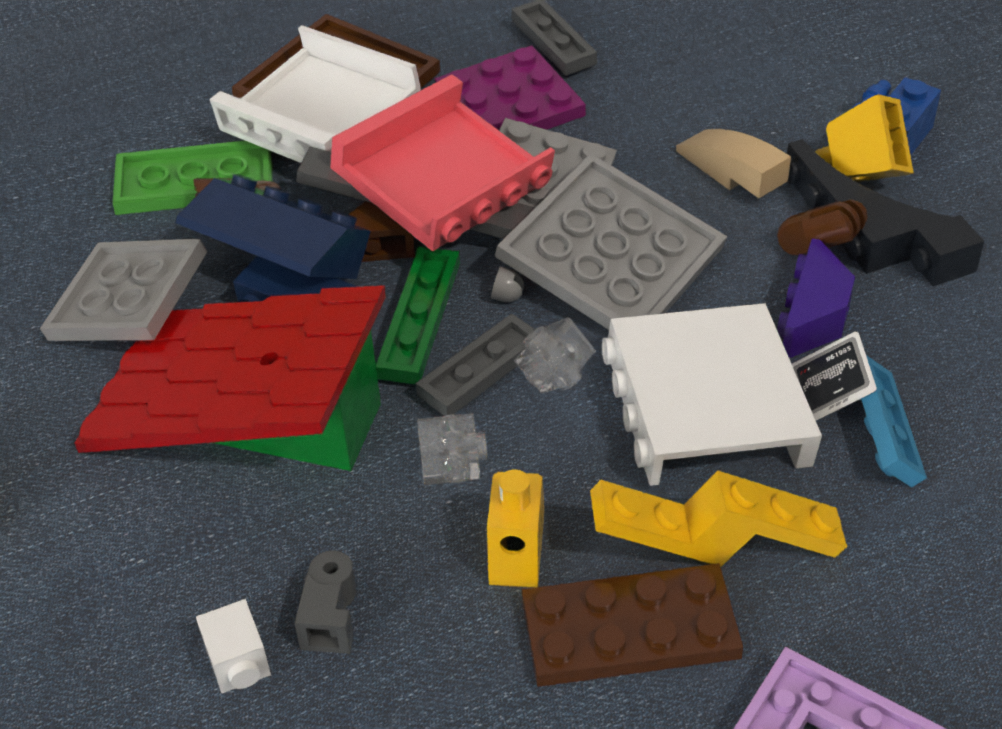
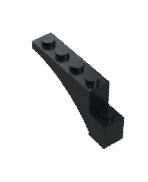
M803 139L788 143L787 154L791 156L788 183L795 186L804 197L805 203L809 208L814 209L846 200L858 201L866 208L868 218L864 228L859 231L853 240L842 244L848 256L855 260L866 274L911 260L913 267L918 272H921L932 286H936L977 272L985 241L961 215L956 217L940 215L883 196L836 170L821 158Z

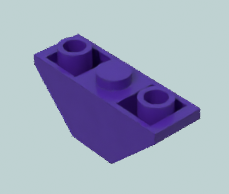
M811 239L807 255L799 254L794 279H799V282H790L785 307L790 308V312H781L777 325V332L780 338L783 339V346L789 358L841 338L850 308L855 276L818 239Z

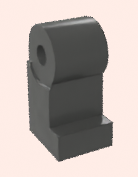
M336 550L325 551L312 559L309 565L295 619L300 650L350 654L354 635L350 611L346 610V607L356 596V583L352 561L343 552Z

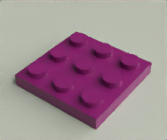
M532 45L434 78L436 83L453 74L461 80L463 86L460 102L497 130H500L505 118L548 130L586 116V104Z

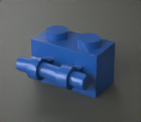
M905 77L891 95H888L891 91V84L886 80H880L877 84L868 87L863 93L862 102L877 94L900 99L910 155H912L934 126L941 89L929 86L922 81ZM856 103V104H854V105L851 107V109L854 108V107H856L857 105H859V104H861V103Z

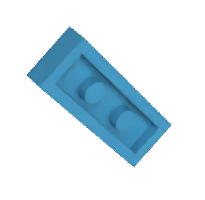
M866 355L877 389L860 400L866 413L864 424L868 432L873 436L878 451L875 453L876 462L887 476H894L908 486L913 487L925 480L927 476L893 374Z

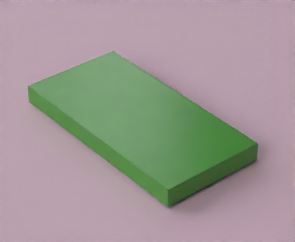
M235 141L116 154L113 191L115 215L185 208L195 198L197 193L194 189V179L232 178L233 174H238L254 180L273 182L272 151L248 141Z

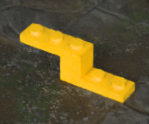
M718 470L685 504L601 479L590 490L595 530L597 532L709 564L720 563V567L755 534L834 558L847 548L836 507Z

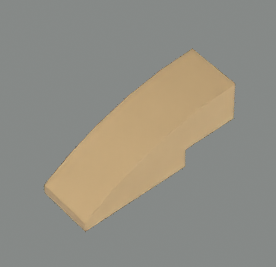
M706 129L676 145L677 153L728 190L741 185L757 198H761L788 182L791 156L751 135L732 130Z

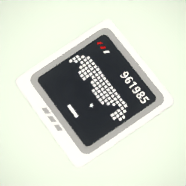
M853 332L792 363L815 420L823 418L875 392L877 389L858 332Z

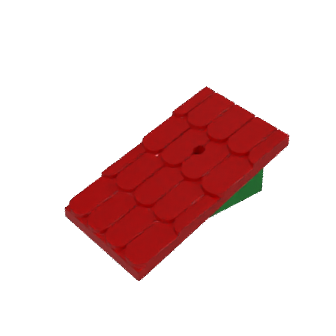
M385 285L322 288L320 294L279 295L268 297L263 301L204 304L203 309L172 310L154 340H136L134 345L122 356L119 370L114 378L104 386L98 405L85 418L80 427V435L75 441L78 453L215 443L352 471L381 405L371 328L386 298Z

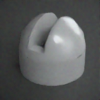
M500 266L493 285L491 299L500 302L518 300L524 289V280L520 274L512 269Z

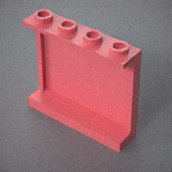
M453 74L332 137L330 168L431 251L438 249L447 242H454L462 233L477 224L485 223L498 211L507 206H513L520 198L531 191L544 187L552 176L551 168L555 150L550 147L533 157L461 103L463 82Z

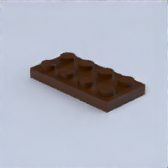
M720 563L522 589V603L537 687L742 659L743 644Z

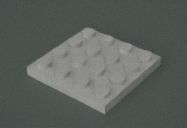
M590 153L497 245L495 257L609 330L610 320L613 318L666 313L721 251L727 236Z

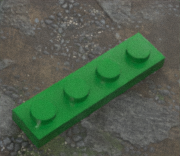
M418 247L376 363L378 379L416 384L422 379L460 266L459 251L444 249L431 251L428 247Z

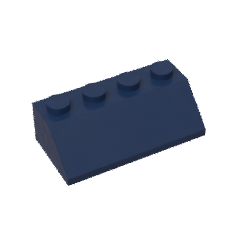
M233 174L232 180L214 178L177 215L176 224L309 277L357 279L371 232L355 225L356 217L337 211H332L331 216L322 213L323 205L301 198L298 199V203L288 200L289 192L266 186L265 190L256 188L257 180L238 174Z

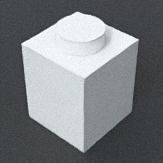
M246 599L196 616L221 694L233 689L247 688L255 684L259 679L271 675L264 646Z

